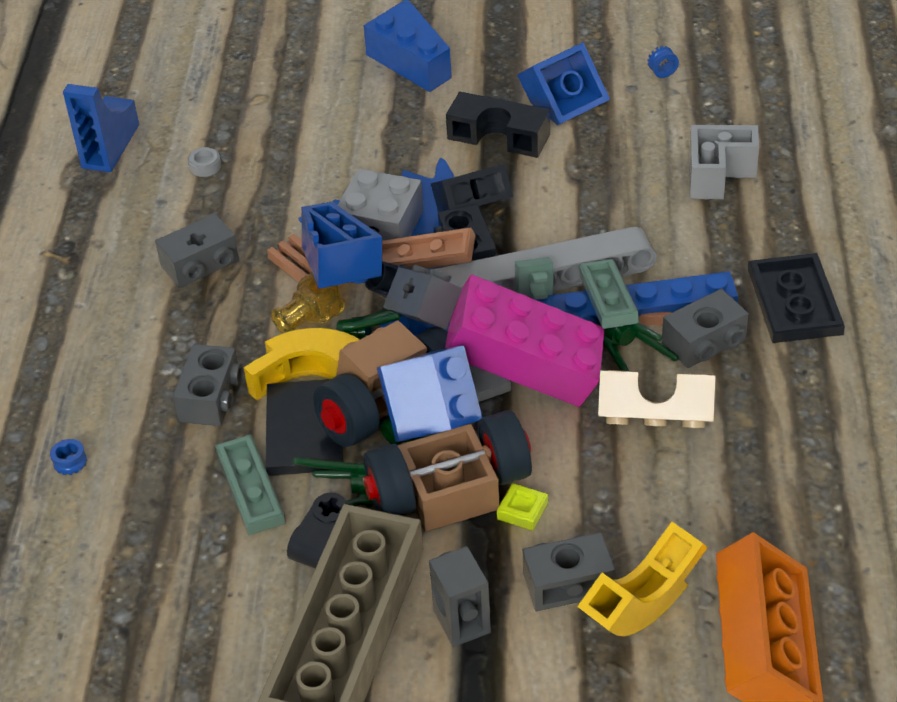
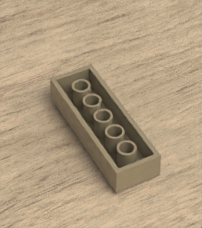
M347 504L343 505L258 702L365 701L423 552L421 521L419 519Z

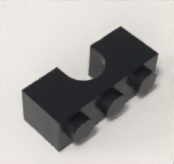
M459 91L446 113L447 139L478 145L481 138L487 134L503 133L507 135V152L538 158L550 136V109Z

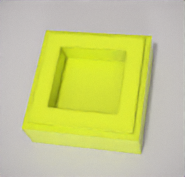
M512 483L497 509V520L534 531L548 504V494Z

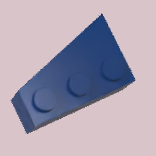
M334 202L301 207L302 248L318 289L349 282L356 284L365 283L369 278L382 276V236Z

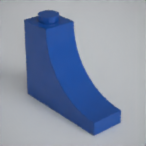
M67 84L63 90V95L81 168L112 172L139 126L134 100L104 96L102 99L97 87Z

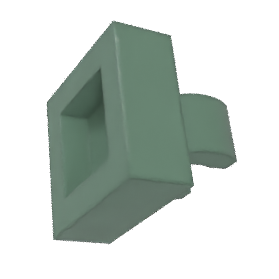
M549 257L515 261V292L535 300L548 298V295H553L552 260Z

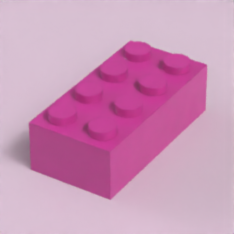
M471 274L462 287L451 316L445 348L464 345L470 365L580 407L600 381L604 329L593 322Z

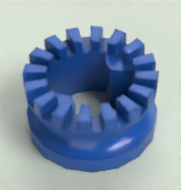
M660 46V49L658 47L655 48L656 51H652V55L649 54L648 56L650 59H647L649 68L659 78L672 75L678 68V57L667 46ZM667 59L668 62L665 61V65H659L663 60Z
M62 440L56 443L50 451L54 469L58 473L72 475L73 472L78 473V470H82L83 466H86L87 458L84 447L78 440Z

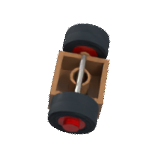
M396 321L386 327L376 329L372 334L356 342H351L341 349L336 377L318 386L313 395L315 413L326 434L342 447L353 446L372 436L379 427V419L388 415L377 367L444 349L448 331L440 327H433L420 334L413 335L401 322Z
M506 410L495 415L485 416L479 420V439L472 424H468L398 446L390 444L379 449L369 450L364 453L363 459L366 477H363L367 496L369 500L373 499L377 511L406 515L416 510L425 532L496 511L499 507L498 485H505L515 480L525 479L532 473L531 445L528 435L523 430L515 413L511 410Z

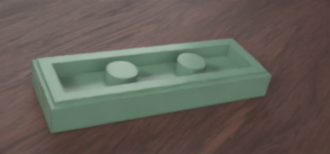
M614 259L579 265L581 280L602 329L639 323L637 308Z
M246 435L215 445L217 456L248 536L286 524L283 511L252 435Z

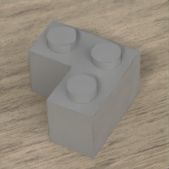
M691 125L689 147L690 199H724L726 177H757L759 156L758 125Z

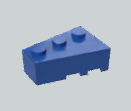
M409 0L400 2L363 25L366 55L428 92L433 91L452 78L450 47Z

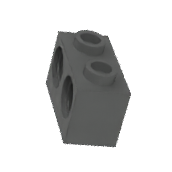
M200 344L192 345L173 394L178 422L211 426L222 425L226 412H230L233 407L235 385H240L243 377V366L237 361L235 348Z

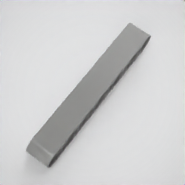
M629 227L435 270L452 276L449 283L461 288L472 274L515 291V261L549 257L553 262V292L584 285L579 273V265L614 259L623 277L647 271L655 264L657 255L645 232L639 227Z

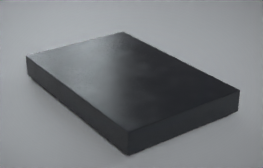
M817 253L748 261V272L772 343L844 335L845 325Z
M331 379L267 384L266 472L268 476L312 473L315 470H332L295 465L292 462L295 457L343 462V447L336 444L326 434L316 416L313 404V395L316 388Z

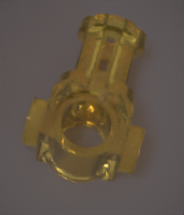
M311 272L299 281L297 291L292 295L291 302L282 308L277 307L271 311V319L278 331L283 334L294 331L295 328L305 321L310 323L328 322L343 311L345 300L340 297L338 285L318 289Z

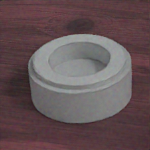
M209 147L198 148L191 152L188 156L190 172L198 177H208L217 173L221 168L219 152Z

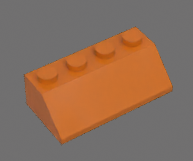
M752 532L716 553V578L719 589V613L721 616L722 649L724 652L727 693L742 702H823L807 567Z

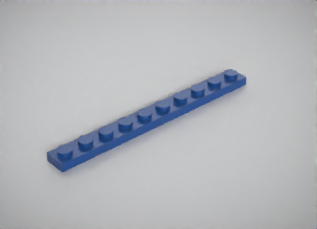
M730 271L626 285L637 308L638 316L656 312H674L721 288L738 303V294ZM586 290L548 295V298L537 300L574 316L578 315V317H581V314H584V317H586V315H590V318L593 317L597 325L600 323ZM402 315L399 320H396L401 322L413 335L435 327ZM396 321L380 324V327H386Z

